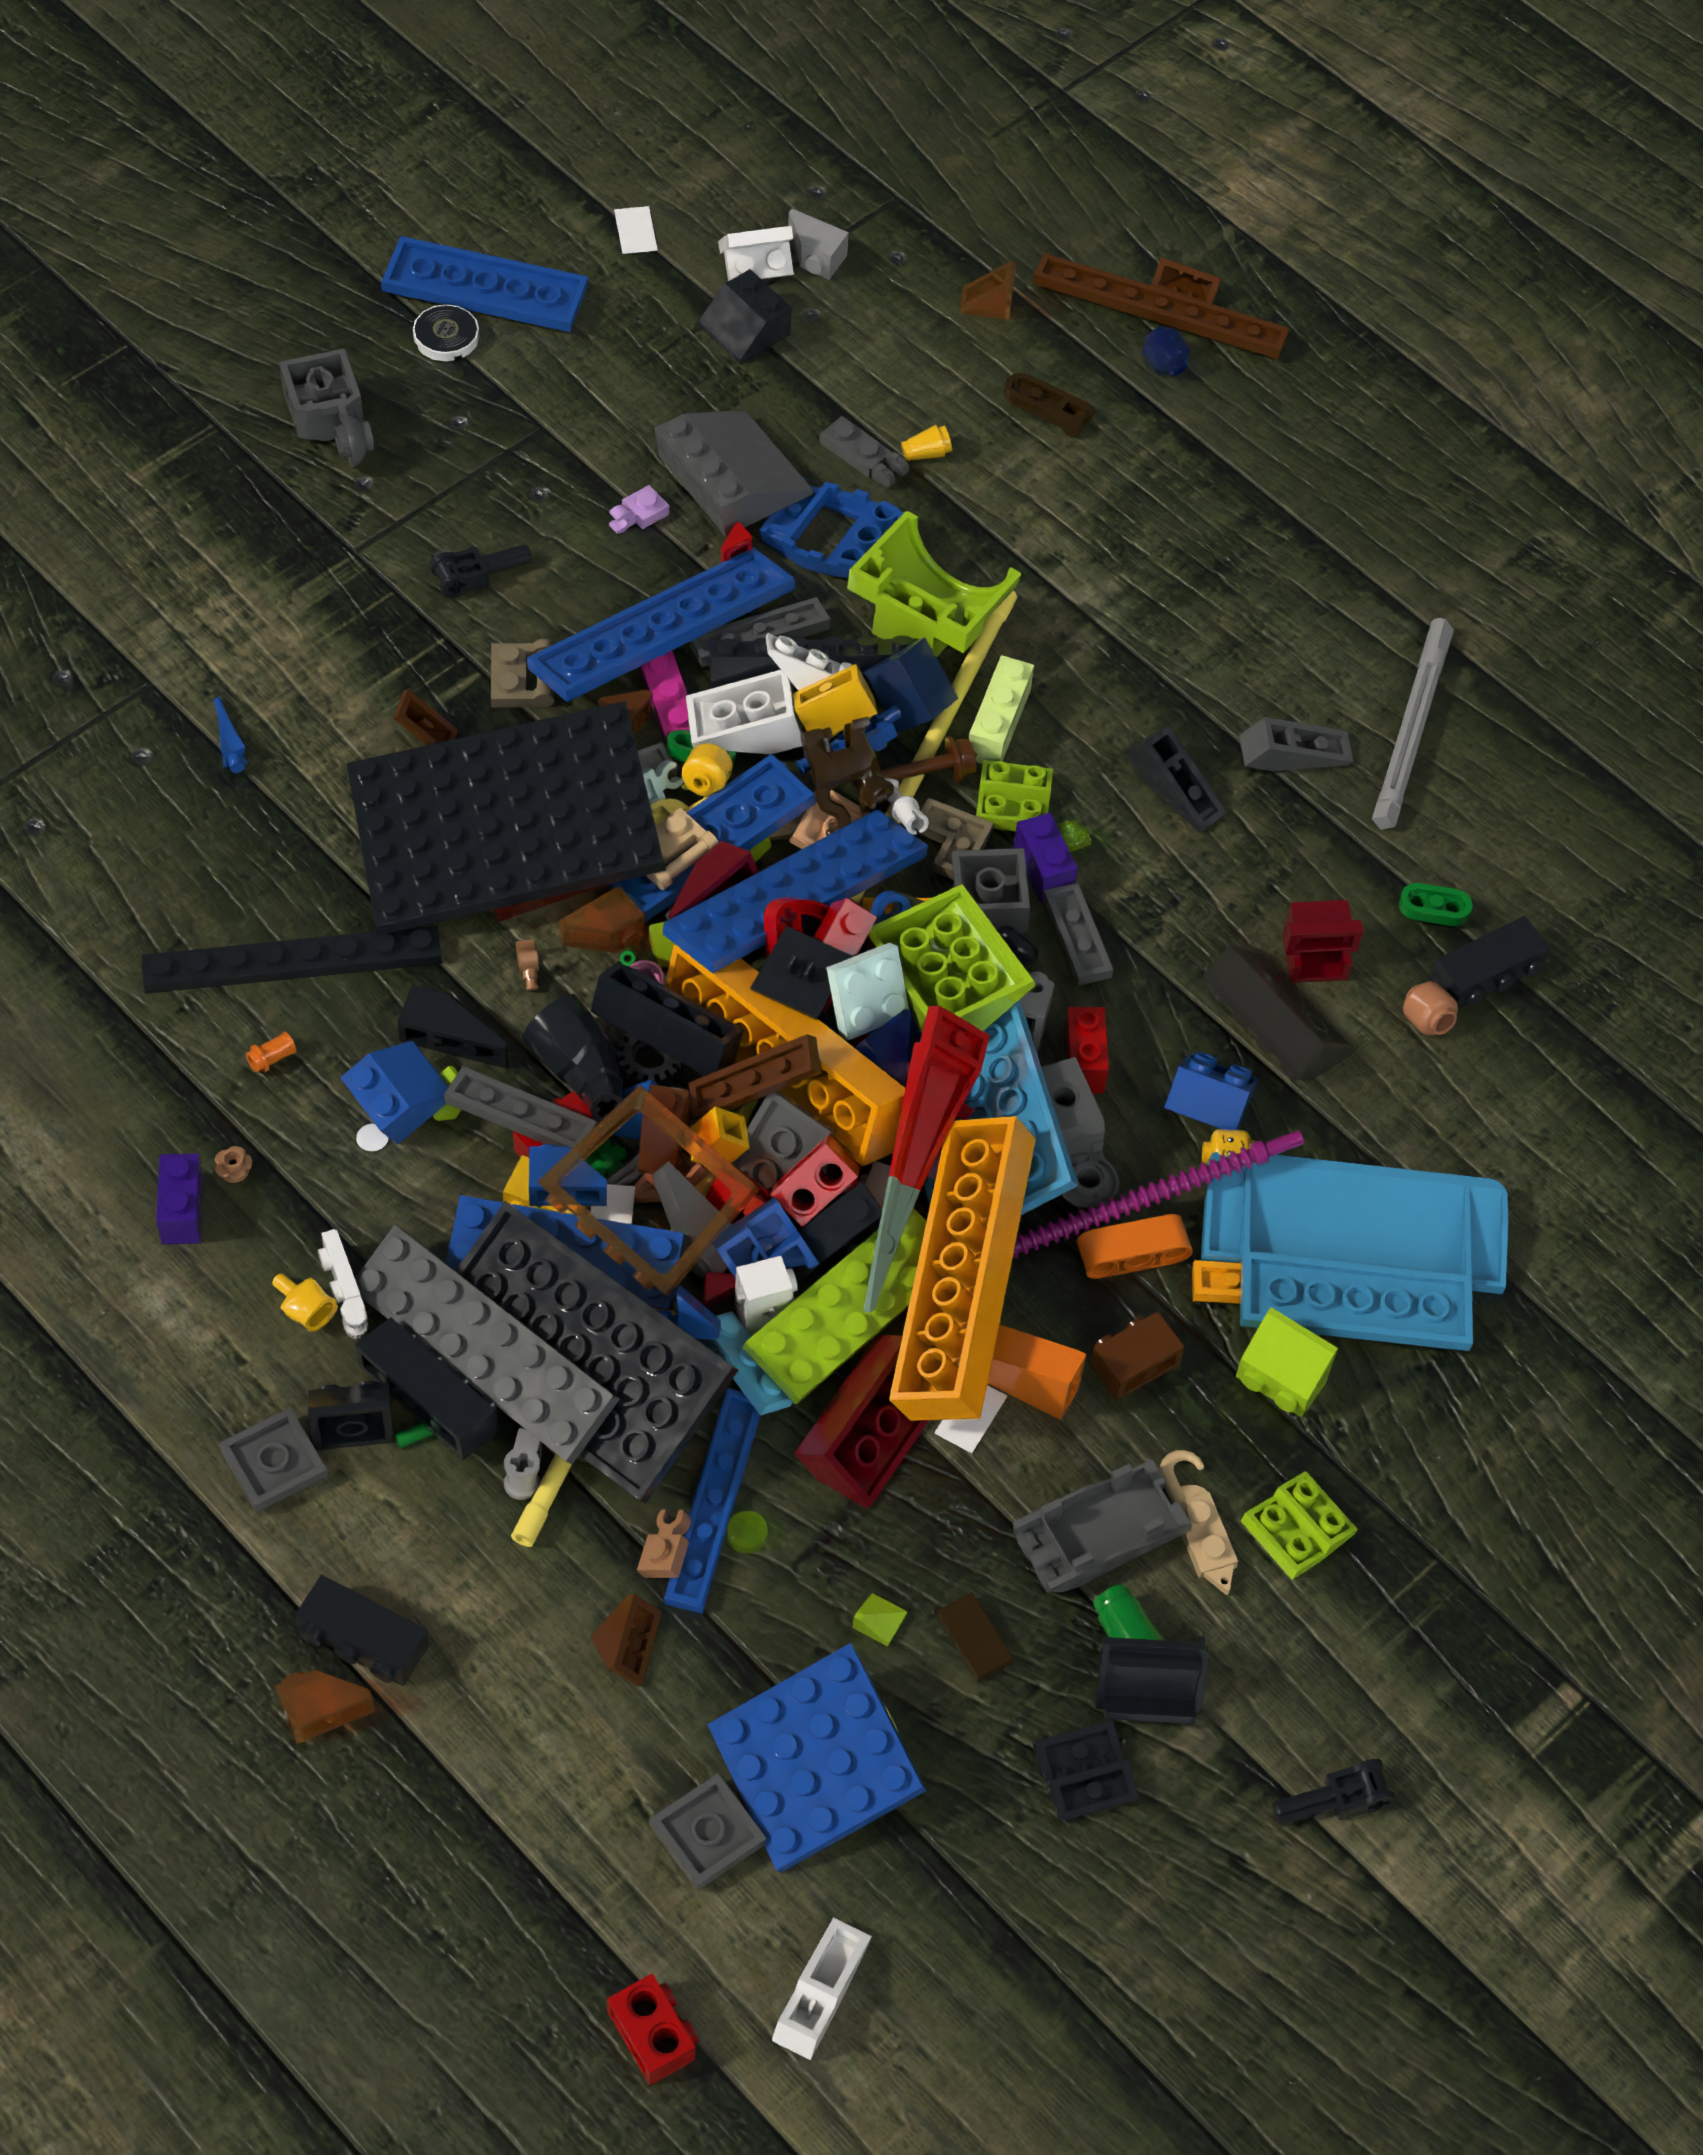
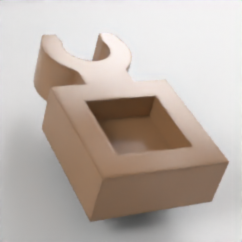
M679 1509L677 1517L673 1521V1517L666 1510H661L656 1521L659 1527L658 1534L647 1536L637 1571L644 1578H679L689 1541L683 1535L690 1527L691 1517L683 1509Z

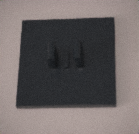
M786 926L750 989L812 1019L818 1020L832 995L827 967L853 956Z

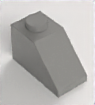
M791 209L788 226H792L793 239L790 243L800 267L812 274L830 280L847 256L849 232Z

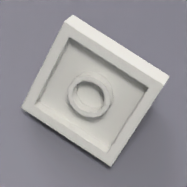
M792 226L732 233L718 241L720 254L725 256L728 281L749 269L762 280L794 275L789 241L793 239Z

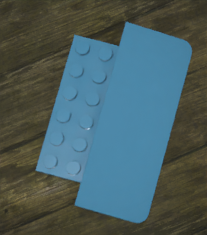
M1217 1151L1210 1156L1207 1165L1210 1164V1159L1219 1161L1221 1154ZM1274 1155L1269 1157L1268 1163L1260 1166L1253 1163L1251 1169H1247L1246 1166L1242 1167L1241 1173H1237L1234 1170L1231 1177L1223 1174L1221 1181L1213 1178L1210 1185H1205L1201 1261L1241 1263L1240 1326L1259 1328L1266 1313L1272 1307L1317 1335L1470 1351L1473 1345L1472 1291L1503 1294L1506 1288L1508 1195L1504 1186L1494 1179Z

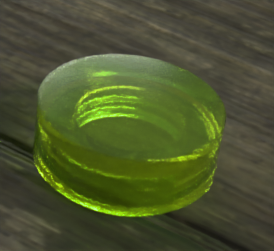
M742 1511L735 1514L727 1526V1539L731 1547L741 1553H753L760 1550L767 1539V1524L764 1518L753 1511Z

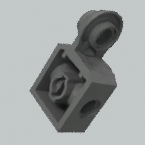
M345 348L279 362L283 393L298 437L319 441L335 439L340 457H347L351 468L359 465L367 452L374 451V441L369 422L363 420L361 394Z
M1076 1057L1042 1066L1041 1068L1079 1185L1063 1193L1062 1196L1068 1203L1083 1210H1088L1089 1205L1097 1208L1099 1201L1107 1204L1110 1197L1114 1198L1118 1192L1119 1178L1117 1171L1103 1154L1104 1118ZM1080 1184H1090L1093 1188H1086Z

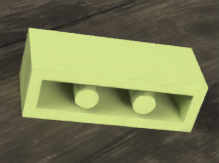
M1001 655L969 733V741L973 751L978 754L975 759L977 763L982 764L983 760L1003 761L1031 691L1034 671L1033 664Z

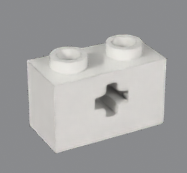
M782 1256L736 1267L734 1305L741 1324L750 1336L757 1333L795 1300L793 1292L797 1291L796 1277L792 1268H785Z

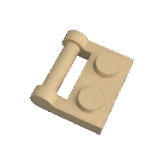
M679 808L655 825L664 864H668L665 866L666 871L646 876L661 890H665L672 884L673 878L701 859L719 842L710 831H705L684 810Z

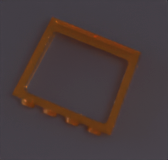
M641 1085L537 1181L538 1184L550 1193L545 1199L562 1215L567 1209L578 1218L574 1225L591 1240L598 1235L608 1244L603 1250L619 1265H622L625 1260L637 1269L632 1276L649 1291L656 1286L667 1296L671 1294L721 1233L760 1190ZM638 1113L648 1117L724 1183L732 1193L727 1203L666 1274H660L562 1187V1181L631 1117Z

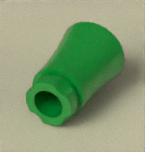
M1123 1584L1108 1588L1094 1600L1093 1606L1099 1614L1098 1620L1108 1637L1167 1641L1148 1617L1138 1598L1133 1596L1129 1588L1124 1587Z

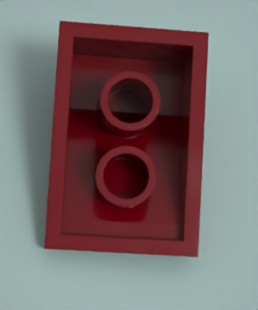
M724 841L717 844L696 862L669 913L670 919L757 874L758 869L751 852Z

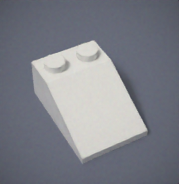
M782 670L687 695V710L693 748L700 744L711 743L720 746L725 751L775 754L801 747L800 734L803 733V726L794 708L793 693L796 692L794 685Z

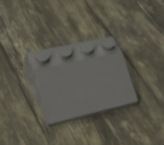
M745 410L682 414L654 428L659 457L725 537L729 535L736 522H740L745 528L813 494V489Z

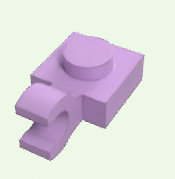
M648 485L622 499V505H617L610 510V514L615 520L609 522V526L617 534L624 532L635 523L641 529H644L668 516L670 505Z

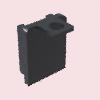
M1199 1636L1198 1642L1103 1637L1095 1708L1103 1709L1106 1719L1195 1723L1196 1714L1201 1711L1203 1706L1209 1663V1651L1205 1645V1636Z

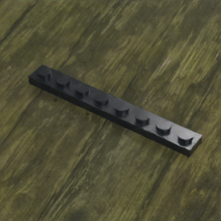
M438 926L409 928L383 935H378L377 932L141 955L145 994L442 964Z

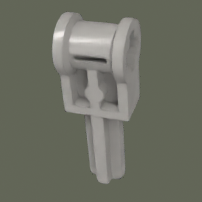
M524 1427L519 1428L514 1448L504 1459V1469L506 1472L504 1489L510 1497L517 1500L532 1498L540 1484L537 1473L540 1469L542 1458V1442Z

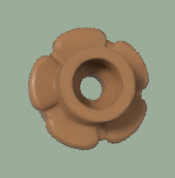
M232 1146L227 1150H221L216 1155L215 1163L217 1165L215 1166V1171L227 1182H240L248 1176L253 1163L252 1158L249 1154H246L245 1149ZM231 1161H236V1162H237L236 1164H233V1165H230V1164H229Z

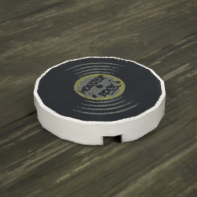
M439 305L423 311L415 319L413 338L414 342L418 345V350L423 355L433 360L447 362L453 361L454 357L460 355L463 358L477 347L479 327L476 318L469 311L459 306Z

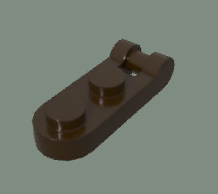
M1016 373L1006 380L1004 395L1009 403L1061 427L1064 433L1070 437H1078L1084 429V423L1089 422L1095 414V410L1090 403L1031 375Z

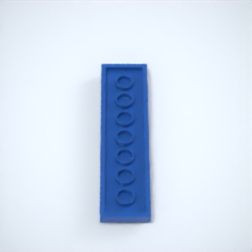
M753 547L751 550L732 557L730 560L724 561L527 657L528 669L565 701L569 702L794 590V577Z
M877 809L664 922L663 935L710 972L715 973L766 945L765 938L767 933L764 930V911L766 906L774 899L798 897L817 901L830 907L831 903L844 898L850 899L925 858L928 845ZM801 914L802 924L812 920L811 917Z

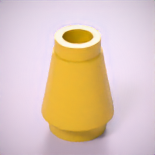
M934 425L907 439V441L901 442L906 462L945 457V453L952 451L950 437L945 425L941 427Z

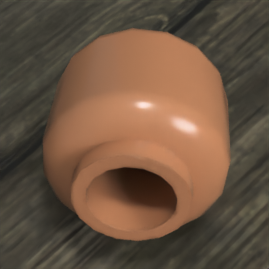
M1428 981L1415 985L1408 991L1403 1005L1404 1016L1422 1034L1434 1036L1444 1034L1454 1026L1457 1020L1458 1005L1457 1001L1437 982Z

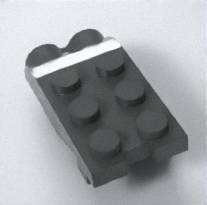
M1153 1459L1133 1469L1130 1464H1127L1111 1472L1110 1479L1082 1487L1012 1522L1016 1540L1024 1555L1031 1561L1035 1573L1047 1593L1064 1592L1079 1587L1191 1531L1192 1524L1179 1502L1170 1504L1162 1489L1166 1488V1481Z

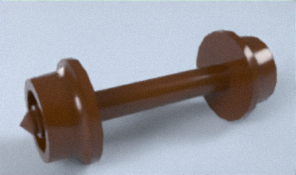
M949 736L945 738V755L880 770L878 765V771L884 779L902 780L949 768L954 781L961 783L963 777L976 773L975 759L978 754L973 751L968 738L955 740ZM853 781L852 785L858 789V782Z

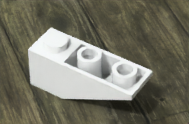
M770 633L766 635L767 653L797 690H801L852 666V664L846 662L842 664L835 662L817 649L807 650L800 647L789 637L783 635L777 637Z

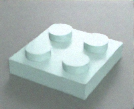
M887 943L827 967L836 1021L841 1038L848 1041L910 1015L897 945Z

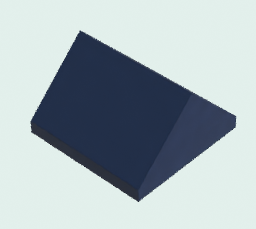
M925 637L863 671L884 710H887L892 705L900 710L901 719L893 722L897 733L933 720L959 699Z

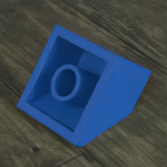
M414 1041L369 1053L340 1077L378 1129L397 1144L401 1143L447 1104L445 1103L444 1093L449 1086Z

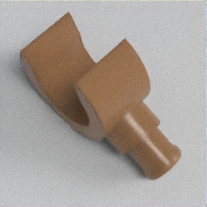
M534 939L516 941L520 974H523L524 981H526V990H538L537 971H539V963Z

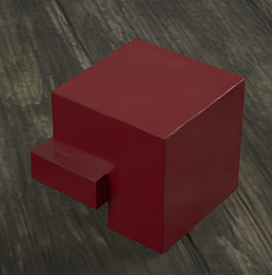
M1348 900L1290 903L1282 933L1290 983L1348 981L1352 967L1350 952L1358 951L1363 935L1361 920H1352Z

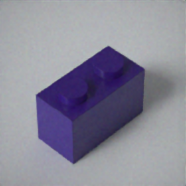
M1051 812L1018 821L1014 849L1024 848L1027 876L1039 901L1044 902V890L1075 883L1078 868Z
M160 1154L156 1222L161 1244L201 1243L203 1173L199 1154Z

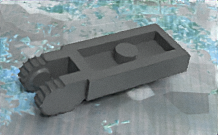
M843 416L820 433V444L867 478L871 477L885 487L889 488L895 484L896 477H894L892 472L899 476H904L910 470V466L903 457L886 448Z

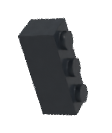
M1523 916L1436 959L1430 980L1441 985L1457 1001L1458 1009L1466 1005L1472 1007L1480 1003L1486 995L1496 990L1499 992L1505 991L1516 980L1526 975L1532 977L1538 974L1545 967V960L1550 946L1527 917Z
M322 1574L295 1613L297 1628L303 1639L316 1646H320L322 1643L334 1649L335 1654L349 1664L359 1662L370 1668V1672L376 1678L386 1683H391L393 1680L404 1686L429 1647L427 1629Z

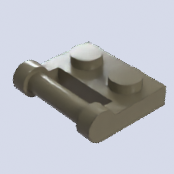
M539 639L534 643H491V707H549L554 703V690L538 677L537 688L526 690L527 657L554 645L551 640Z

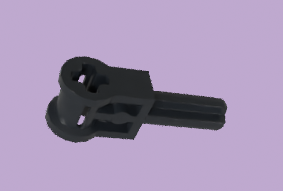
M527 545L513 547L481 556L477 547L456 553L444 552L437 555L430 563V570L433 575L439 578L442 594L447 598H456L467 591L488 586L489 574L531 563L532 555Z
M1371 1759L1358 1763L1353 1767L1327 1774L1324 1781L1325 1787L1277 1800L1272 1804V1810L1275 1820L1279 1825L1289 1824L1335 1810L1339 1821L1363 1813H1372L1385 1809L1396 1801L1394 1792L1388 1790L1381 1772L1384 1768L1382 1760Z

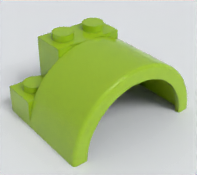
M905 511L850 569L847 589L876 605L872 634L881 639L909 636L919 640L925 637L934 655L937 657L947 645L964 653L982 634L984 622L1016 588L1021 573L1010 567L1004 581L992 587H975L955 579L945 572L927 552L919 534L918 516Z

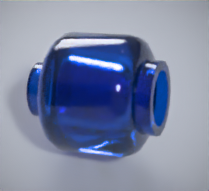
M1161 326L1146 336L1142 354L1157 375L1170 374L1171 377H1174L1187 368L1186 361L1191 355V349L1177 329Z

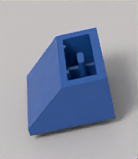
M1196 1052L1195 1055L1189 1053L1178 1067L1164 1108L1220 1129L1238 1130L1259 1078L1251 1076L1252 1071L1245 1067L1231 1065L1228 1068L1217 1064V1058L1203 1052Z

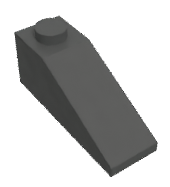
M1263 717L1239 735L1244 765L1249 768L1283 771L1346 766L1353 763L1348 731Z
M669 1161L652 1174V1178L672 1231L687 1235L683 1257L688 1261V1267L696 1276L702 1279L705 1278L708 1272L723 1273L728 1267L710 1239L732 1224Z

